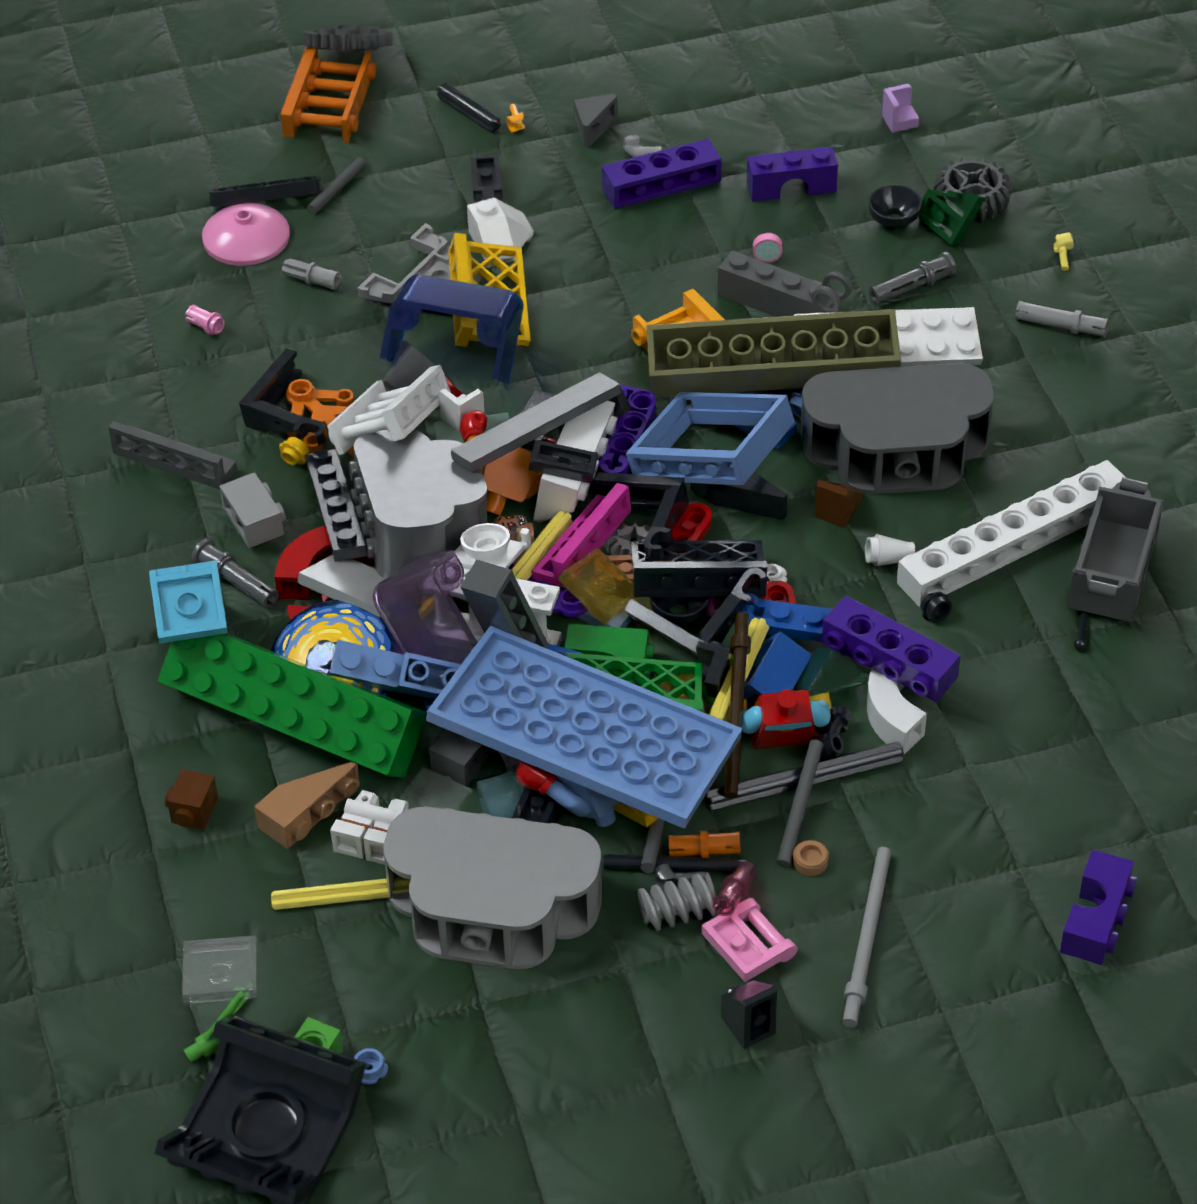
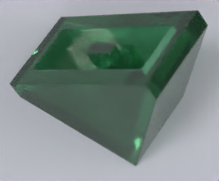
M818 646L796 682L794 691L806 690L809 692V696H814L869 682V675L834 649Z

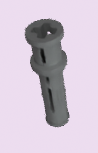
M948 252L940 253L939 257L934 260L919 262L914 270L874 287H869L870 299L875 305H879L886 300L904 294L919 286L931 287L939 279L946 276L948 278L956 276V263Z
M205 538L201 540L193 549L191 560L194 564L217 560L221 580L229 581L266 609L270 608L271 604L274 605L279 597V592L276 589H273L238 565L234 555L219 550L211 539Z

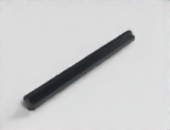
M893 742L819 761L813 784L901 762L904 757L903 749L899 742ZM803 766L741 781L738 783V796L734 799L724 797V786L710 789L705 795L706 803L710 810H715L797 789Z

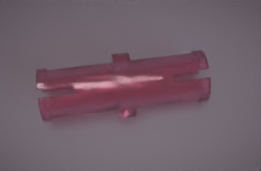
M740 862L733 874L724 879L721 885V892L713 901L714 909L721 903L720 908L717 910L718 914L722 916L732 915L737 905L748 897L750 886L758 876L757 869L753 870L750 874L754 867L752 863Z

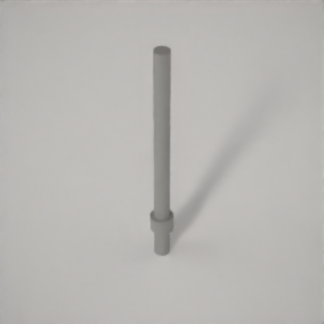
M880 847L877 850L852 977L845 987L843 998L846 1006L842 1023L849 1028L857 1026L860 1007L866 1001L868 988L865 982L891 858V850L887 847Z

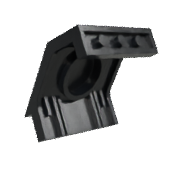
M231 1014L215 1023L212 1036L220 1039L215 1062L209 1076L182 1125L173 1132L158 1139L155 1154L167 1158V1162L173 1166L191 1167L199 1170L201 1175L207 1179L225 1180L236 1184L235 1187L242 1192L260 1193L268 1196L274 1204H308L353 1118L367 1063Z

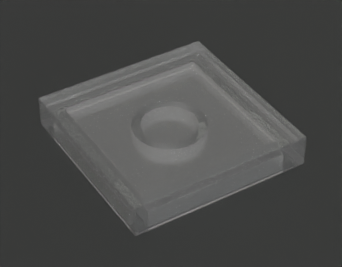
M256 935L184 941L183 1004L233 1000L239 992L244 993L243 999L257 998L258 944Z

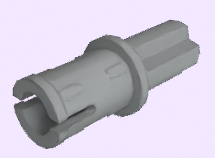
M290 258L286 259L283 263L282 272L284 275L304 280L307 285H312L313 283L331 290H337L340 285V272L319 267L315 262L308 264Z

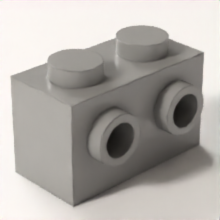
M255 472L219 486L223 509L248 548L284 535L282 521L286 520L283 507L279 502L274 503L268 484L266 482L261 483Z

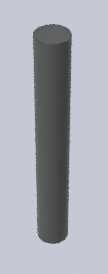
M361 157L355 159L307 206L308 211L313 215L320 211L366 166L365 160Z
M660 818L649 826L641 863V870L645 873H652L655 870L665 820Z

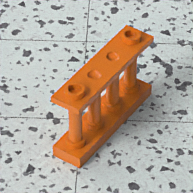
M306 46L280 114L283 137L294 138L297 128L301 127L302 124L342 128L343 143H349L352 132L357 131L358 115L371 80L376 78L377 66L376 63H372L371 51L365 52L360 65L323 61L318 56V47ZM322 72L357 75L355 82L316 78ZM315 89L351 93L349 99L310 95ZM309 107L344 110L343 116L303 112L304 109Z

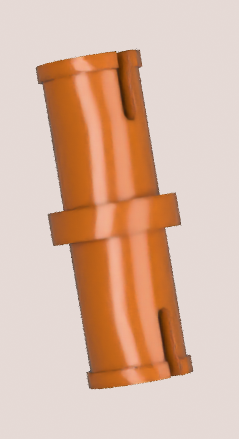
M705 830L700 831V834L669 835V856H701L702 858H709V855H741L740 832L708 834V831Z

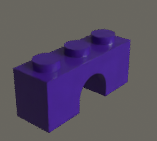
M832 147L747 156L746 184L752 202L780 199L782 186L792 179L804 180L808 195L837 192L838 163Z
M1092 849L1082 877L1079 898L1092 901L1098 906L1084 907L1077 904L1072 905L1063 931L1060 953L1099 965H1103L1107 952L1114 953L1119 932L1114 931L1116 924L1123 925L1128 904L1123 902L1125 896L1132 898L1138 877L1132 876L1134 861Z

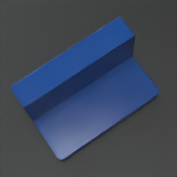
M781 631L766 639L745 682L744 699H748L756 694L760 696L762 694L778 693L785 689L792 690L808 664L811 654Z

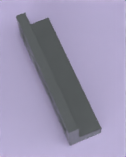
M115 421L108 427L113 454L219 490V486L228 483L237 471L235 460Z

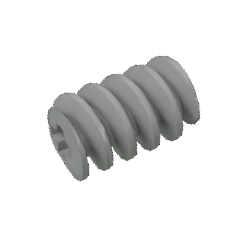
M706 872L705 881L699 873L692 876L691 884L685 877L680 878L678 888L672 881H667L664 885V892L657 884L652 885L650 896L644 888H640L637 891L644 923L647 926L651 922L656 931L661 930V919H665L670 927H674L676 915L680 916L684 924L688 923L689 912L692 911L696 918L701 920L703 908H707L712 917L716 916V894L708 872Z

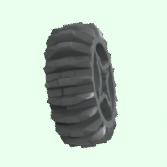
M974 157L972 160L961 158L960 162L951 160L950 165H943L941 171L937 172L935 183L933 184V190L984 196L986 199L974 220H979L982 223L985 218L994 220L995 215H1002L1003 210L1010 203L1012 194L1009 175L1004 173V168H997L996 162L988 164L985 159L977 161Z

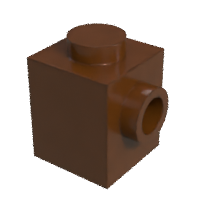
M181 769L174 787H169L165 797V806L169 808L171 823H176L183 827L205 829L218 799L215 776Z

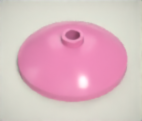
M257 203L237 204L220 210L207 221L202 231L203 245L207 253L222 263L236 266L255 265L274 258L284 250L290 238V229L286 218L277 210Z

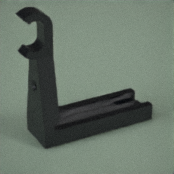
M286 348L239 402L245 426L259 430L294 433L298 439H301L303 434L312 432L315 433L318 446H320L328 439L326 426L323 422L302 417L276 406L286 394L289 384L299 379L303 374L301 369L294 368L296 366L294 359L298 356L297 352Z
M598 472L594 482L595 485L599 486L602 496H607L613 487L619 483L629 487L631 508L658 509L652 527L644 540V548L648 558L654 560L663 559V549L660 545L656 544L673 541L671 530L690 504L685 479L679 477Z
M750 568L745 571L732 592L700 631L701 638L693 636L630 599L624 611L636 623L698 659L696 652L698 641L704 643L714 641L722 644L735 621L736 614L741 611L744 604L754 605L750 594H745L752 581L760 578L765 583L769 582L770 579L759 568Z

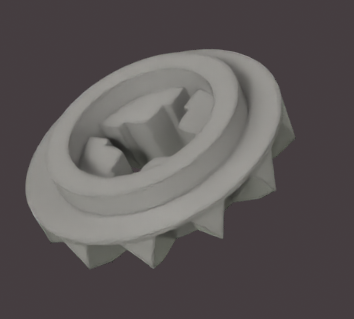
M636 521L633 526H627L622 523L620 529H616L608 539L609 553L611 555H631V544L629 542L633 538H636L637 541H644L650 531L649 525L639 527Z

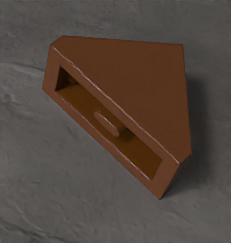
M818 480L816 486L815 518L844 528L862 501L865 493L836 482Z

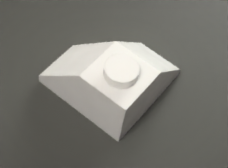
M496 198L467 205L468 228L474 242L523 247L525 242H529L533 236V229L523 212ZM502 255L499 257L504 263L515 261L512 256ZM493 263L488 265L489 268L495 266Z

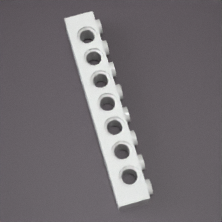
M1108 460L1095 466H1090L1085 471L1071 478H1065L1060 483L1046 490L1038 491L1033 496L1019 503H1014L1003 511L987 516L970 527L962 528L941 541H935L930 546L905 556L898 562L897 584L919 607H921L925 596L930 593L941 591L947 595L1087 526L1096 504L1099 486L1112 489L1117 483L1121 482L1122 477H1126Z

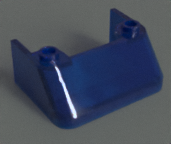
M420 274L411 276L404 284L389 310L380 358L392 363L403 342L405 331L412 330L418 324L421 309L479 319L477 336L480 342L488 347L498 348L492 379L503 384H509L524 309L522 298L517 293L506 289Z

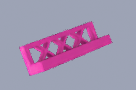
M617 483L607 496L597 494L532 570L533 579L567 589L632 511L629 487ZM553 567V572L547 571V569Z

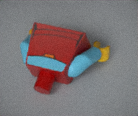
M785 689L778 693L762 694L758 697L755 705L747 710V699H744L742 731L751 734L753 749L809 744L811 740L817 737L815 725L823 727L830 721V709L832 707L829 690L809 693L806 690L793 691Z

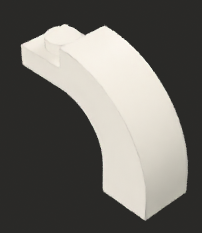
M871 669L867 694L868 719L876 734L886 744L899 742L905 754L925 735L927 713L908 702L901 695L900 691L905 686L896 681L889 680L883 674Z

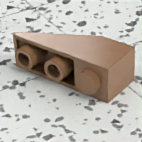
M352 761L278 785L254 806L258 829L289 849L298 840L304 839L310 829L320 820L330 816L334 808L346 797H351L360 786L358 764Z

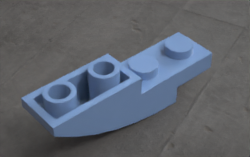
M337 639L329 675L362 682V685L436 699L461 664L405 652V655Z

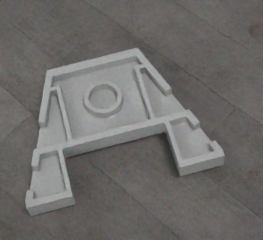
M425 223L410 237L412 248L429 254L400 283L372 273L358 287V297L363 299L448 313L452 309L448 258L450 247L448 246V241L443 236L438 237L435 235L433 228ZM479 273L473 277V280L477 283L482 279Z

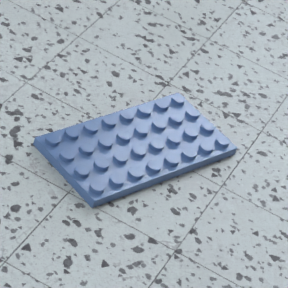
M493 626L487 629L427 710L426 721L684 829L739 742L743 729Z

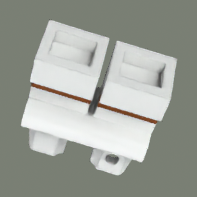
M364 790L360 792L356 800L347 799L342 818L340 820L336 819L330 829L333 851L363 859L365 855L366 860L385 865L383 846L388 828L399 814L409 810V803L395 798L391 800L388 809L380 807L379 797L372 792Z

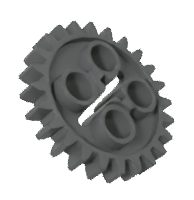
M337 24V27L323 26L317 27V30L303 31V45L313 48L318 47L319 50L359 53L358 50H378L379 47L393 45V32L378 29V27H361L358 24Z

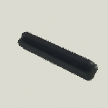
M443 83L437 87V96L473 121L490 132L500 128L501 119L448 83Z

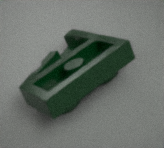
M928 189L922 199V207L918 218L950 245L959 246L986 198L977 194Z

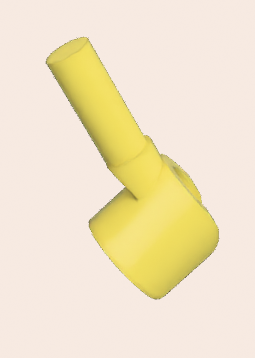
M1069 232L1056 235V242L1053 246V250L1060 256L1062 271L1069 270L1067 251L1072 250L1074 245L1072 235Z

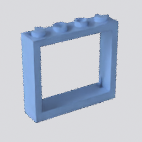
M679 392L627 451L626 456L633 475L684 478L685 483L744 485L795 421L787 395ZM686 400H691L690 405H687ZM690 424L755 426L735 451L671 448Z

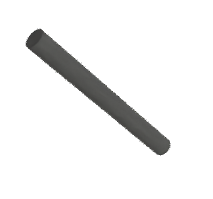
M811 740L809 743L776 861L782 867H789L791 864L793 851L823 749V743L819 740Z

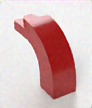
M324 526L302 534L290 543L282 553L274 576L276 590L279 592L278 599L310 600L312 590L297 583L298 575L302 570L332 555ZM367 556L353 558L363 564L375 565L373 558H367Z

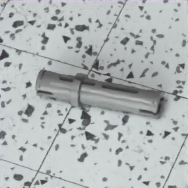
M1019 301L1016 310L1020 311L1015 313V320L1071 330L1072 334L1082 332L1105 338L1108 330L1106 328L1109 324L1108 318L1084 315L1083 311L1076 310L1074 313Z

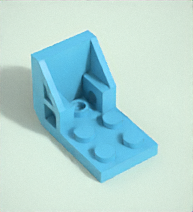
M217 560L149 571L159 644L228 633Z

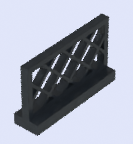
M761 540L671 541L669 543H657L656 545L662 547L664 558L669 560L668 562L661 561L662 559L654 560L648 558L645 554L644 541H631L634 597H728L744 572L748 569L759 568L767 575V561H764ZM731 558L735 561H727L726 559ZM756 578L745 593H751L757 597H766L767 582L764 583L762 579Z

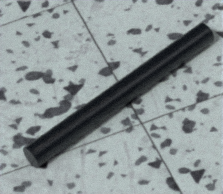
M604 854L603 868L641 870L643 856ZM657 856L655 866L656 868L661 864H668L672 871L746 874V859Z

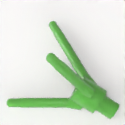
M248 987L244 993L239 992L215 1023L231 1014L235 1015L252 995L254 989ZM215 1023L208 1031L196 1037L194 1044L184 1049L191 1062L203 1055L208 1057L213 1053L217 1054L220 1039L212 1036Z

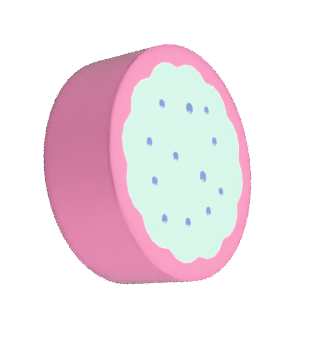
M761 234L753 242V254L759 261L771 263L778 260L783 253L782 240L775 234Z

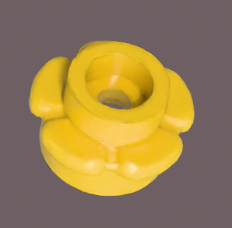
M289 437L279 445L280 456L287 464L294 466L296 463L303 465L306 462L305 454L309 453V449L300 439Z

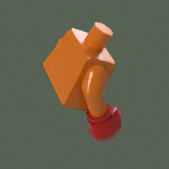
M473 410L463 416L459 430L464 443L485 432L488 418L484 412ZM549 437L544 440L545 442L557 443L556 440ZM519 447L480 468L487 484V491H489L487 496L488 512L501 516L507 498L522 503L524 499H530L539 492L543 473L529 470L532 456L531 451Z

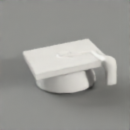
M484 523L472 526L462 533L460 537L461 545L447 559V563L471 569L477 559L508 569L522 551L528 550L531 547L530 530L522 528L520 531L522 541L517 542L510 540L509 530L502 525Z

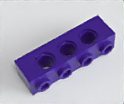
M709 138L603 165L602 189L613 208L617 209L721 181L722 158Z
M846 595L823 619L822 643L833 650L851 657L859 664L868 666L883 674L889 680L902 684L920 696L937 702L958 678L960 654Z

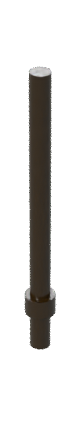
M745 612L736 614L735 635L731 637L730 644L733 664L729 723L742 728L746 660L747 655L751 651V637L748 636L749 614ZM741 738L726 761L724 797L734 799L738 796Z

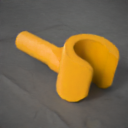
M511 104L509 108L512 116H508L506 122L509 131L514 133L525 129L522 122L524 115L522 112L518 113L515 104Z

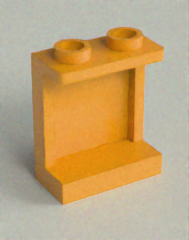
M692 288L683 293V306L648 323L640 315L634 316L631 335L635 344L641 346L648 353L646 325L725 319Z

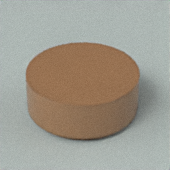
M807 840L795 847L793 851V865L799 873L806 876H816L827 869L829 853L822 843Z

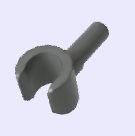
M661 864L654 870L657 876L653 877L655 884L660 886L663 892L665 882L672 881L677 886L680 878L685 877L691 882L692 876L698 873L705 881V872L674 874L668 864Z

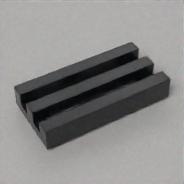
M535 439L529 470L592 484L599 453Z

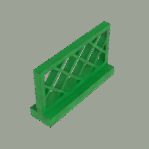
M566 653V657L610 675L612 674L608 670L611 668L621 669L625 673L618 676V678L625 681L634 679L642 685L640 686L642 688L703 712L702 663ZM654 671L659 676L650 680L642 673ZM693 674L694 678L684 683L676 675ZM667 681L675 689L667 693L659 685ZM684 694V695H686V696H687L688 698H690V699H677V698H678L679 696H681V695Z

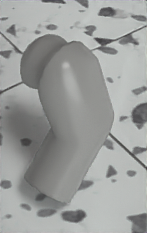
M628 135L625 137L624 150L633 158L662 150V147L641 146L638 135Z

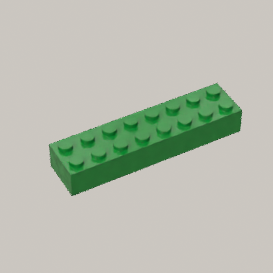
M228 633L171 642L157 682L387 776L405 778L427 717V713L341 678L331 676L326 672Z

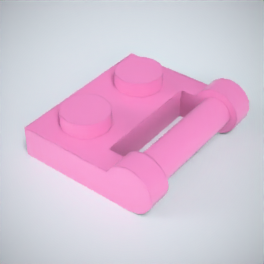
M753 898L742 901L702 925L703 936L744 982H747L780 961H789L798 950V947L792 940L785 939L760 912L761 907ZM743 920L750 921L772 947L768 949Z

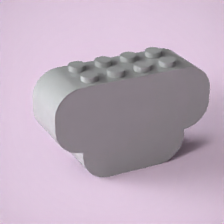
M416 807L404 811L391 822L388 828L383 851L390 902L397 911L412 918L413 934L416 943L424 952L433 957L509 969H528L541 964L551 955L557 939L579 937L588 932L598 919L602 903L601 850L595 838L584 830L562 826L557 823L547 824L527 821L522 818L512 819L492 816L486 813L476 814L456 811L451 808L441 809L434 807ZM396 877L410 879L409 892L392 894Z

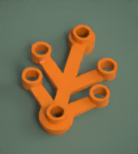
M297 379L289 384L286 391V399L292 405V413L303 417L306 407L312 413L311 419L321 421L328 426L354 402V394L349 389H341L339 391L316 390L310 381ZM319 401L336 402V406L322 405ZM286 432L289 437H295L294 433ZM308 432L303 442L307 445L309 453L323 449V444L318 446L315 433ZM353 446L347 451L351 456H354Z

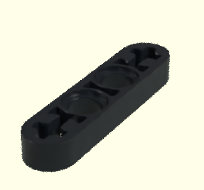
M305 176L215 188L209 190L210 205L220 207L317 194L322 192L321 177Z

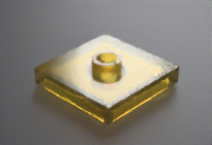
M598 548L566 569L558 578L604 625L624 612V608L630 599L637 602L641 598L633 596V582Z

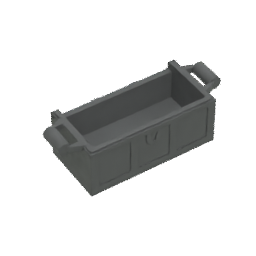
M1122 477L1121 482L1117 483L1112 489L1099 486L1092 517L1089 520L1087 533L1080 549L1076 567H1074L1072 572L1067 608L1133 622L1156 543L1164 500L1151 497L1148 482Z

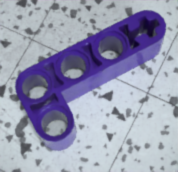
M620 385L632 410L618 416L613 435H611L604 456L600 458L599 472L632 474L626 453L657 418V399L652 392Z

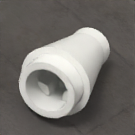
M876 534L874 537H868L865 544L866 562L873 563L875 567L898 563L905 556L915 553L913 542H905Z

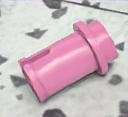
M191 305L185 314L188 315L185 317L186 322L204 329L208 335L220 334L225 325L221 314L218 312L210 313L199 308L197 305Z

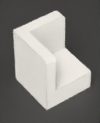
M445 388L440 390V418L460 432L459 426L466 413L473 410L484 412L483 392L476 389L467 396L462 394L457 398Z

